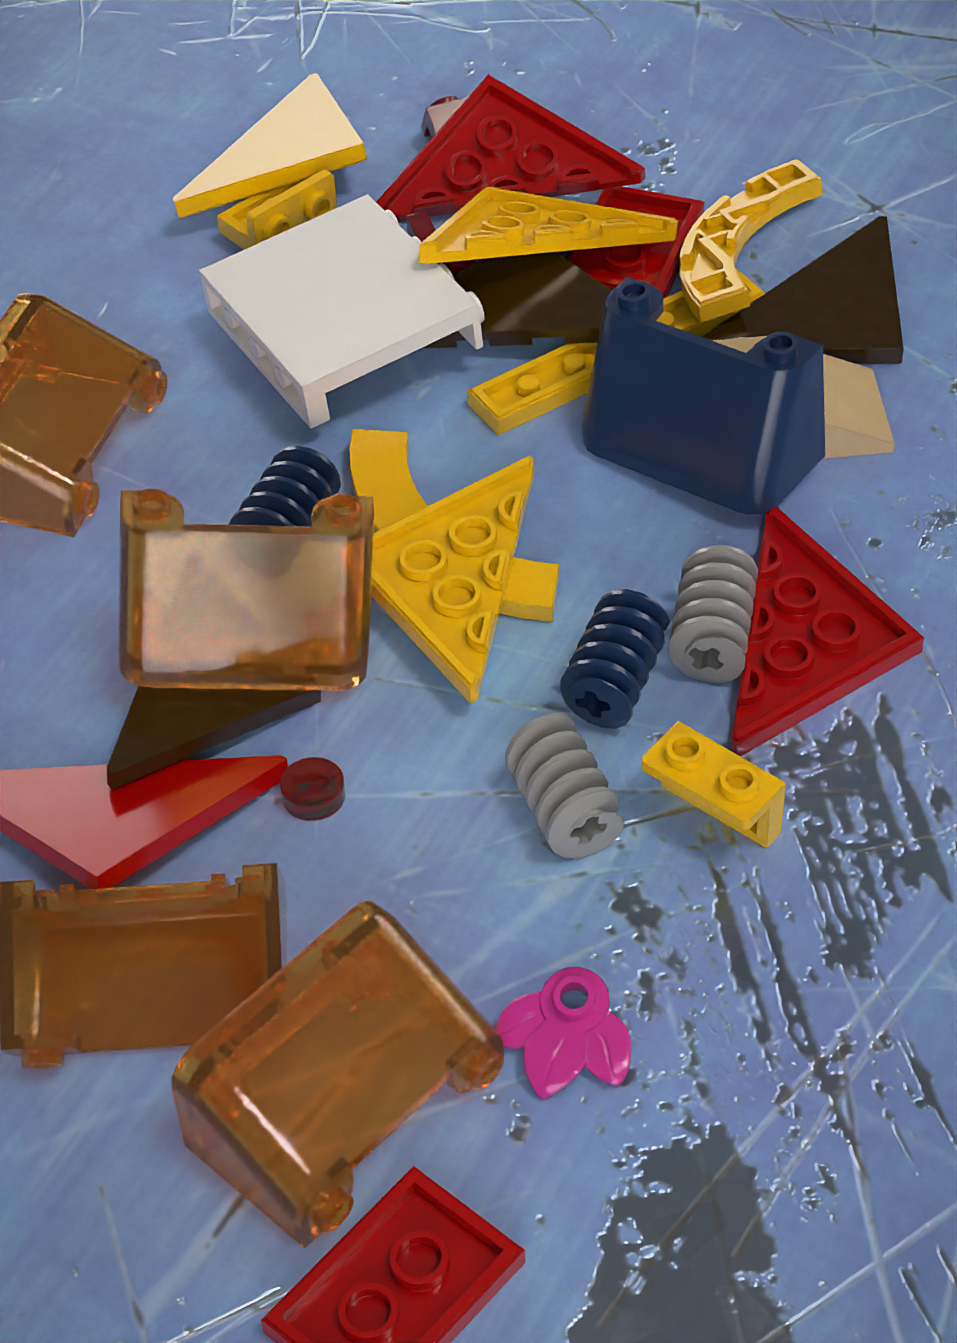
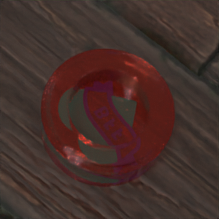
M320 757L300 759L289 765L280 779V790L284 808L298 819L317 821L328 818L335 814L345 801L346 793L343 773L334 762Z

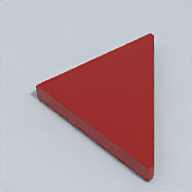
M488 74L376 203L384 211L389 209L399 222L406 221L407 215L425 211L429 217L456 213L486 187L546 197H557L640 184L646 178L645 167Z
M777 506L766 512L758 562L756 592L753 599V614L750 618L748 648L745 653V669L742 671L730 751L741 757L918 655L923 649L924 637Z
M282 755L181 760L113 790L107 785L108 764L0 770V831L101 895L288 778V761Z

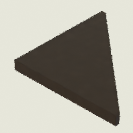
M878 216L750 303V307L740 310L702 337L714 341L737 337L768 336L775 332H789L795 336L823 345V354L851 363H902L904 348L887 216Z
M557 252L480 259L453 276L454 280L466 292H473L479 299L485 315L484 321L481 322L482 339L489 340L490 346L533 345L532 338L565 337L567 344L598 343L606 298L612 290ZM456 331L422 348L457 347L456 341L466 339Z
M198 552L191 553L188 556L107 766V785L111 790L321 702V685Z

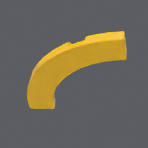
M796 159L774 167L747 180L744 191L732 198L726 195L722 196L700 216L690 229L680 252V277L684 298L691 312L700 323L750 307L749 289L743 284L735 271L737 258L743 246L757 230L774 217L805 201L823 195L822 179L800 160Z
M352 429L349 448L352 487L363 512L365 524L373 534L427 507L428 505L418 493L410 475L407 463L409 452L408 432ZM514 557L500 614L523 619L553 622L559 584V564L535 562Z

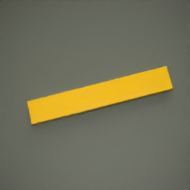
M735 267L740 280L749 289L750 303L765 294L763 290ZM683 290L663 299V313L656 321L702 337L740 310L700 323L691 312L684 298ZM597 343L565 344L467 390L468 406L499 436L588 393Z

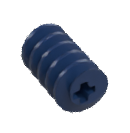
M303 446L285 447L275 454L270 466L264 470L260 480L255 483L249 496L243 500L239 511L232 516L227 527L228 539L234 551L244 562L266 574L280 575L288 570L292 558L298 555L303 545L302 542L309 538L313 526L319 523L323 511L329 508L333 495L338 494L341 488L340 474L335 465L324 454Z
M622 589L611 591L602 596L596 605L594 614L586 626V631L579 640L577 649L569 661V666L560 680V692L565 703L577 716L586 722L602 728L616 729L625 726L631 719L633 707L639 701L641 690L648 682L649 672L655 666L657 655L665 644V634L663 631L667 629L670 623L666 611L654 599L641 592Z

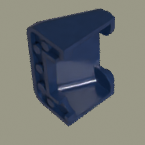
M630 277L625 278L610 292L605 302L582 419L583 442L587 451L595 456L739 513L748 515L761 514L778 506L825 457L823 345L795 336L789 332H775L757 342L747 353L656 321L664 309L663 295L660 290L644 281Z

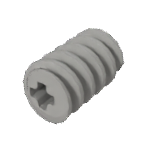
M712 545L700 548L689 555L682 565L668 654L673 664L683 674L697 681L707 683L729 682L738 678L745 669V653L748 648L750 618L753 614V599L756 592L758 568L754 559L741 549L729 545Z
M550 713L532 720L516 733L505 752V764L513 778H515V783L525 797L528 807L533 815L536 816V822L542 832L546 834V840L553 852L564 858L580 859L594 855L608 847L620 835L626 824L623 816L616 813L619 806L616 794L613 789L608 788L609 782L604 773L597 769L598 763L593 754L587 751V744L582 735L576 733L577 727L571 716L563 713Z

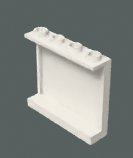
M368 194L199 270L208 312L310 429L330 420L325 393L456 331L476 350L483 347L481 322L484 321L485 315L477 296L471 291L466 292L454 280L452 273L445 264L418 263L420 239L416 236L410 237L400 227L395 215L389 209L384 211Z

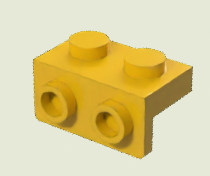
M324 169L306 180L251 196L217 215L219 232L245 250L337 208L334 175Z
M677 721L643 755L641 769L661 781L662 787L764 848H767L781 833L786 783L682 722Z

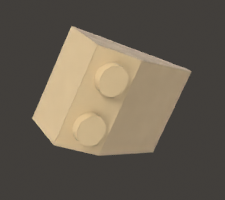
M767 336L737 337L734 339L714 340V342L747 353L757 342ZM823 354L825 457L823 459L894 453L895 443L873 369Z

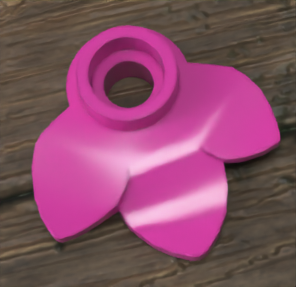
M569 967L557 971L545 982L540 992L526 994L510 1002L502 1011L496 1025L494 1043L496 1045L516 1050L524 1049L523 1058L526 1075L536 1095L542 1100L548 1099L568 1086L581 1074L584 1067L601 1081L612 1086H621L631 1062L629 1030L620 1019L609 1011L610 998L604 981L596 973L586 968ZM579 990L585 993L588 998L582 1007L570 1009L562 1004L563 996L569 991Z

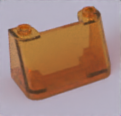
M21 292L0 319V521L75 537L86 517L94 514L99 502L100 490L98 484L94 482L91 464L129 403L131 408L137 412H150L156 404H160L163 401L167 391L168 379L167 374L162 371L160 362L156 358L53 299L30 292Z
M159 489L121 490L119 549V669L121 675L127 681L138 686L161 688L338 691L360 685L366 678L369 658L374 537L373 496L335 494L323 499L313 507L311 527L184 524V509L182 503L176 497Z
M278 864L242 865L243 876L235 878L234 885H230L225 873L211 874V881L79 890L74 884H61L60 898L59 891L57 890L35 891V882L33 880L0 882L1 1051L8 1055L21 1056V1067L27 1069L64 1066V1055L229 1043H232V1053L260 1054L274 1051V1039L284 1038L288 1035L286 883Z
M369 900L361 902L349 910L196 1041L184 1053L176 1065L171 1078V1089L185 1146L298 1244L306 1248L322 1232L329 1233L339 1227L349 1215L354 1203V1199L351 1196L354 1183L352 1169L445 1083L460 1094L470 1092L474 1088L476 1090H483L489 1086L503 1067L504 1046L501 1035L401 923L378 904Z

